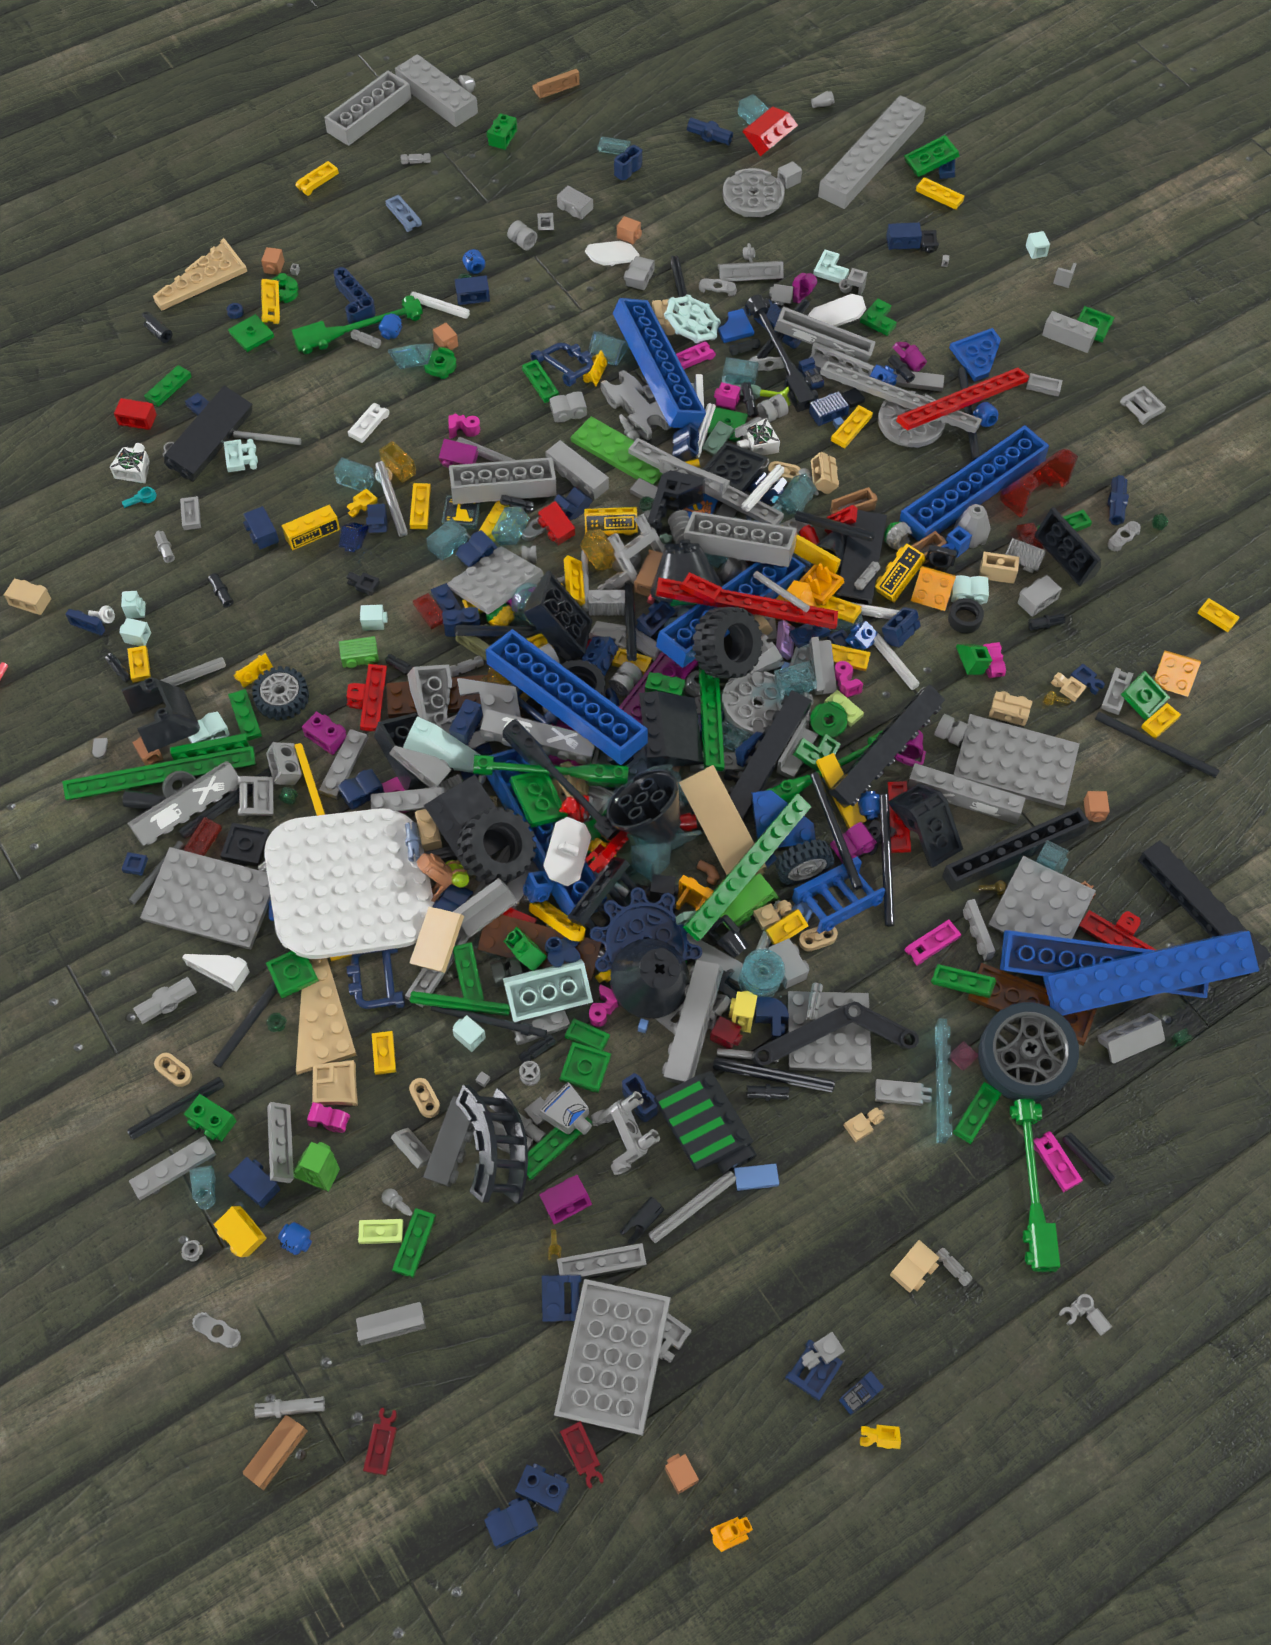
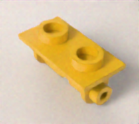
M600 350L598 355L596 354L592 357L594 364L590 372L583 375L584 382H593L597 386L608 364L602 350Z
M265 653L262 656L258 655V658L249 663V665L239 671H235L234 677L245 688L258 679L260 674L263 675L265 670H271L270 668L273 666Z

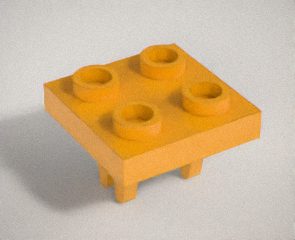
M819 563L818 565L814 564L800 579V582L808 583L815 602L824 606L843 585L844 578L829 571L827 566L823 568L822 564Z
M921 566L911 601L945 611L956 576Z
M1164 650L1154 681L1164 690L1188 697L1201 661Z
M683 875L679 880V900L676 903L675 909L680 910L686 902L696 908L695 911H697L713 893V890L698 884L694 878H688Z

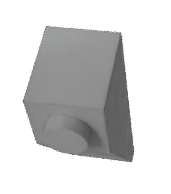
M394 746L389 753L429 788H436L451 771L446 761L435 756Z

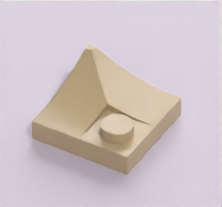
M354 1060L313 1065L314 1103L358 1106L356 1064Z

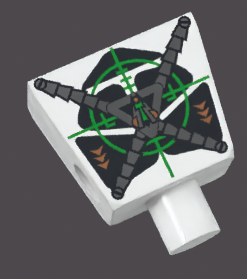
M767 418L748 427V433L743 435V440L737 441V446L763 456L779 453L780 440Z
M136 443L134 448L124 447L121 449L110 466L115 479L146 483L150 460L142 444Z

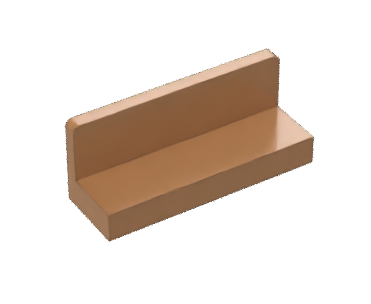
M574 69L537 82L532 88L541 99L580 85L579 71Z
M285 1415L245 1468L243 1475L264 1490L308 1431L301 1424Z

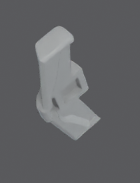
M596 621L589 633V638L610 636L619 648L626 649L625 625ZM636 628L637 650L655 661L661 653V650L656 647L657 641Z

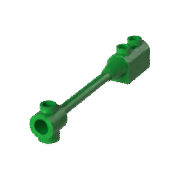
M409 295L402 300V309L346 326L325 327L324 322L320 321L293 329V340L298 352L303 351L304 354H309L313 351L312 348L315 347L326 349L328 343L346 332L381 322L385 315H390L391 313L398 317L405 315L406 319L411 318L412 321H417L421 318L420 315H423L419 299Z
M879 731L874 736L868 738V745L837 760L840 767L858 759L883 731ZM820 770L816 771L819 773L820 777H823ZM805 775L795 779L784 780L781 784L767 790L773 791L789 803L797 793L800 794L811 785L812 781L810 775Z
M474 755L473 774L481 776L492 775L493 770L550 774L539 765L493 762L494 756ZM590 763L588 765L571 766L570 768L555 767L562 775H570L571 777L588 781V786L620 788L622 785L624 787L627 786L628 766Z
M1019 1099L1014 1102V1106H1010V1117L1016 1118V1124L1023 1125L1031 1196L1029 1225L1027 1230H1023V1242L1029 1243L1030 1252H1025L1026 1265H1031L1032 1271L1056 1272L1060 1268L1056 1223H1046L1043 1208L1040 1204L1031 1126L1037 1123V1121H1041L1042 1106L1041 1104H1035L1033 1099Z

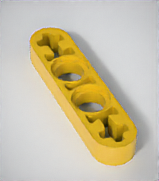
M549 902L529 904V911L569 940H584L585 927L572 923L567 918L568 915Z

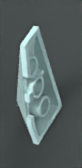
M420 717L416 718L403 746L405 749L443 759L454 770L473 773L474 755H480L437 725Z

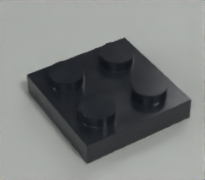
M232 823L220 856L221 859L259 866L270 830Z

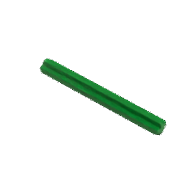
M412 991L410 995V1002L415 1004L509 1016L510 1014L509 1004Z

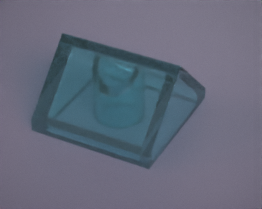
M594 331L588 351L593 357L602 350L608 364L617 366L629 345L624 339L602 331Z
M433 343L389 349L388 353L400 369L426 365L431 357Z
M671 842L631 846V866L652 882L653 874L660 875L670 864Z

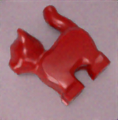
M583 795L584 798L589 802V796ZM567 797L559 809V812L567 813L569 818L581 823L590 819V814L587 811L585 812L584 808L574 797Z

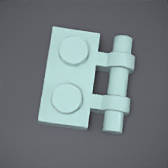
M241 439L224 442L228 472L245 470V464H249L253 470L257 468L256 445L252 439H248L247 444H242Z

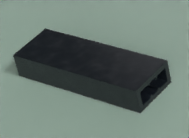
M223 386L164 454V464L169 469L180 473L184 479L194 482L222 449L224 442L228 441L233 436L234 431H237L250 416L253 404L228 387Z
M857 510L856 522L851 525L873 531L875 538L872 542L847 536L840 574L844 578V583L837 590L836 598L848 602L871 605L877 573L863 590H857L854 583L873 561L879 563L887 515Z

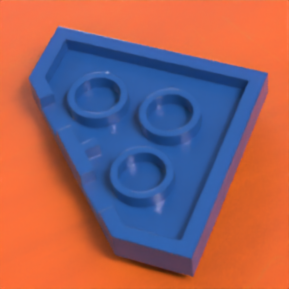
M991 328L950 343L949 348L975 382L989 377L1001 338Z
M771 790L751 792L757 839L788 804ZM803 816L778 847L803 844L805 841L810 843L811 840H816L814 823Z

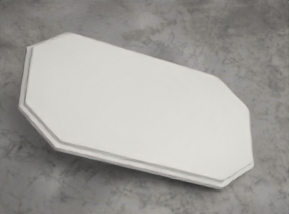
M623 241L589 244L585 250V253L593 262L604 266L630 263L636 256H639V253L631 244Z
M850 294L813 308L808 316L837 327L859 319L865 312L866 306L862 296Z
M569 817L555 823L543 865L550 880L565 886L580 880L591 840V835L584 823Z

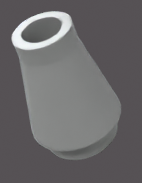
M825 91L811 99L813 108L831 106L834 103L832 91Z

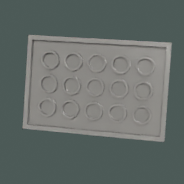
M970 714L967 723L969 726L964 734L953 775L1025 797L1027 800L1064 809L1080 743Z
M169 847L140 918L146 922L251 950L271 900L267 872Z
M584 1279L554 1416L643 1436L671 1297Z

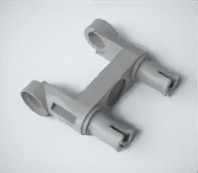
M644 514L634 519L641 530V535L624 546L618 533L608 537L615 550L614 556L623 570L622 573H627L629 580L626 581L629 584H634L637 578V572L629 560L632 556L649 544L654 551L664 552L665 544L661 542L655 528L650 527Z
M637 1091L625 1100H618L606 1110L597 1111L590 1116L593 1126H599L614 1120L627 1149L624 1154L613 1161L611 1169L614 1175L628 1171L631 1168L630 1164L645 1155L650 1146L660 1141V1136L654 1138L658 1135V1132L654 1129H651L644 1136L641 1135L631 1110L643 1103L642 1095Z

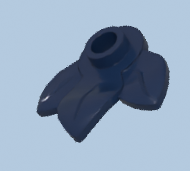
M559 937L549 938L545 944V952L548 954L549 963L555 967H561L564 962L574 963L578 961L580 953L575 947L580 941H572L566 937L562 939Z

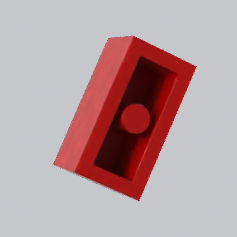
M123 398L120 399L114 412L118 425L146 430L151 429L157 416L153 403Z
M556 501L538 512L539 519L537 521L542 528H546L549 539L552 542L555 541L558 546L575 535V527Z

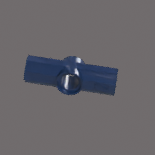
M694 118L689 119L687 131L701 135L702 139L706 142L715 140L730 145L733 138L732 131L720 128L714 121L706 123Z
M1121 475L1113 477L1111 481V492L1107 504L1109 507L1108 521L1112 525L1117 526L1124 523L1125 509L1129 494H1127L1128 480Z

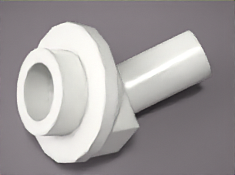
M110 606L101 607L99 612L91 610L88 612L89 616L98 617L102 623H112L115 618L114 611Z

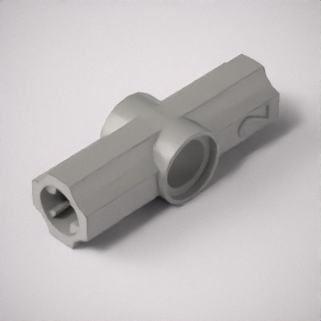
M186 977L169 988H159L150 999L133 1009L141 1023L144 1024L161 1013L167 1014L177 1008L178 1003L197 993L189 978Z

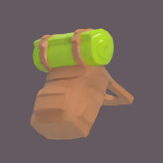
M423 853L416 861L420 870L437 882L432 888V902H435L449 885L453 884L461 888L465 887L469 882L467 870L463 868L459 860H449L445 864L439 856L432 853Z

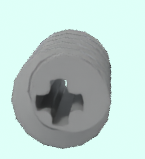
M685 510L676 511L668 518V524L675 544H679L681 540H684V531L690 519Z

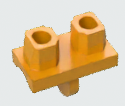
M736 1517L710 1529L713 1534V1543L721 1552L748 1540L747 1533L753 1530L747 1517L740 1520Z

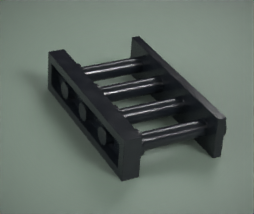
M614 856L567 918L572 923L581 926L586 925L591 931L592 928L598 927L590 919L597 909L607 920L603 926L606 927L610 923V917L605 913L602 901L607 894L618 905L626 907L631 903L630 894L634 888H642L645 895L650 891V888L638 883L634 884L625 873L630 864L627 860ZM619 878L630 890L624 899L613 888ZM602 944L601 949L606 950L605 946Z

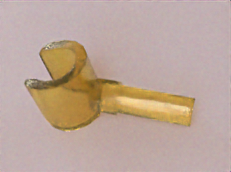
M1050 691L1045 696L1044 703L1053 705L1054 701L1070 704L1071 699L1059 697L1054 691Z
M1002 880L991 885H979V890L996 889L998 895H1003L1007 889L1006 883Z
M555 1229L551 1230V1245L548 1248L549 1260H551L552 1254L558 1255V1259L561 1258V1246L557 1244Z

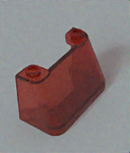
M1068 449L1059 450L1006 486L1001 492L1000 500L1022 518L1028 512L1027 504L1031 492L1043 482H1046L1050 487L1054 483L1061 484V487L1069 484L1078 456Z

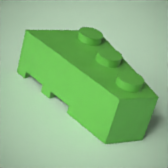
M761 873L753 876L720 917L725 914L728 915L739 927L751 920L750 916L753 915L754 910L766 906L773 901L781 900Z
M311 1142L300 1157L293 1174L294 1178L329 1192L340 1168L328 1145L322 1142L318 1144Z

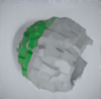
M905 522L891 523L884 531V541L895 550L904 547L906 543L910 542L907 534L912 533L910 527Z

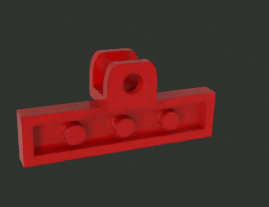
M368 664L366 685L360 683L348 685L347 706L362 709L360 730L375 732L377 724L380 722L387 666Z
M907 781L888 782L889 800L907 791ZM889 804L890 827L895 828L897 831L896 835L891 837V853L911 852L910 830Z
M620 830L605 847L600 843L584 861L588 862L595 857L589 867L593 871L596 870L599 874L629 839L628 833Z
M1089 910L1078 926L1079 929L1102 943L1156 950L1133 936L1140 925L1141 919L1129 911L1124 912L1116 925Z

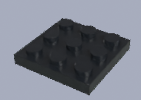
M725 442L702 470L730 480V486L744 493L769 464V458Z

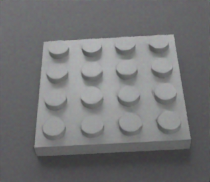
M500 546L489 557H483L479 562L467 568L466 571L454 577L447 585L452 592L489 615L543 577L544 574L540 568Z
M1023 856L988 926L1002 933L1005 930L1072 939L1096 890Z
M788 991V1033L811 1022L806 1020L811 992ZM822 992L817 1019L854 1001L869 1008V993ZM850 1006L849 1014L855 1017L857 1009L854 1006ZM852 1022L788 1054L789 1070L871 1072L870 1031Z

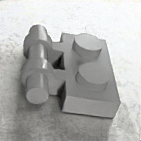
M669 1313L663 1336L665 1342L661 1346L659 1358L661 1360L664 1358L671 1363L675 1355L668 1351L672 1345L679 1350L692 1330Z

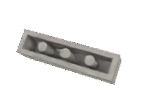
M561 440L545 451L546 458L552 457L554 469L593 500L609 489V477Z

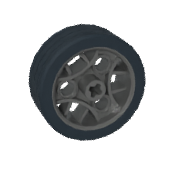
M1022 1002L1012 1004L1000 1010L991 1019L983 1032L978 1047V1061L981 1072L987 1082L1001 1092V1095L1015 1101L1019 1099H1033L1035 1102H1039L1054 1096L1071 1079L1079 1060V1044L1070 1023L1059 1012L1039 1003ZM1018 1024V1029L1012 1025ZM1026 1029L1034 1030L1035 1036L1027 1035ZM1003 1030L1016 1036L1010 1044L999 1034ZM1054 1039L1058 1048L1050 1051L1045 1040ZM996 1041H997L1003 1048L996 1049ZM1057 1053H1059V1054H1060V1059H1058V1058H1057L1056 1056H1054V1055L1057 1054ZM1010 1055L1014 1063L1005 1062L1004 1056ZM1040 1062H1047L1050 1066V1069H1042L1040 1066ZM1019 1071L1032 1074L1030 1082L1019 1080ZM1014 1072V1077L1008 1073ZM1036 1077H1038L1042 1082L1035 1083Z

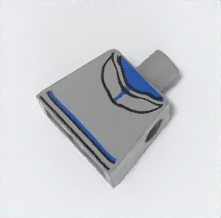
M567 1083L540 1109L541 1117L568 1135L575 1128L585 1135L592 1127L585 1119L589 1115V1108L570 1083Z

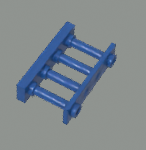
M858 856L852 860L863 885L862 890L867 894L866 897L859 900L845 884L844 880L849 877L844 864L794 889L792 901L796 905L806 902L820 921L817 929L819 934L832 930L837 924L871 906H878L883 901L885 889L881 888L874 892L859 874L862 861ZM832 886H838L852 904L843 908L828 889ZM822 894L836 912L826 916L812 897Z

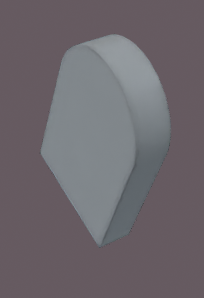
M94 738L92 753L95 758L105 757L108 744L107 738Z

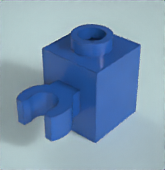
M958 525L947 535V544L941 547L957 551L956 558H958L969 548L972 535Z

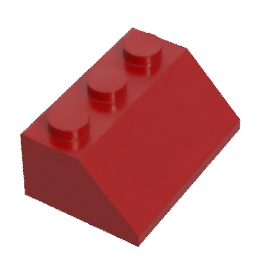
M772 106L742 132L761 157L796 128L798 124L789 112Z

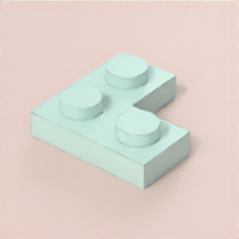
M824 250L813 274L817 277L840 283L841 280L847 278L849 269L836 265L840 254Z

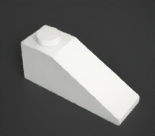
M184 954L182 957L187 966L236 992L250 973L246 961L239 957L235 959L229 955Z

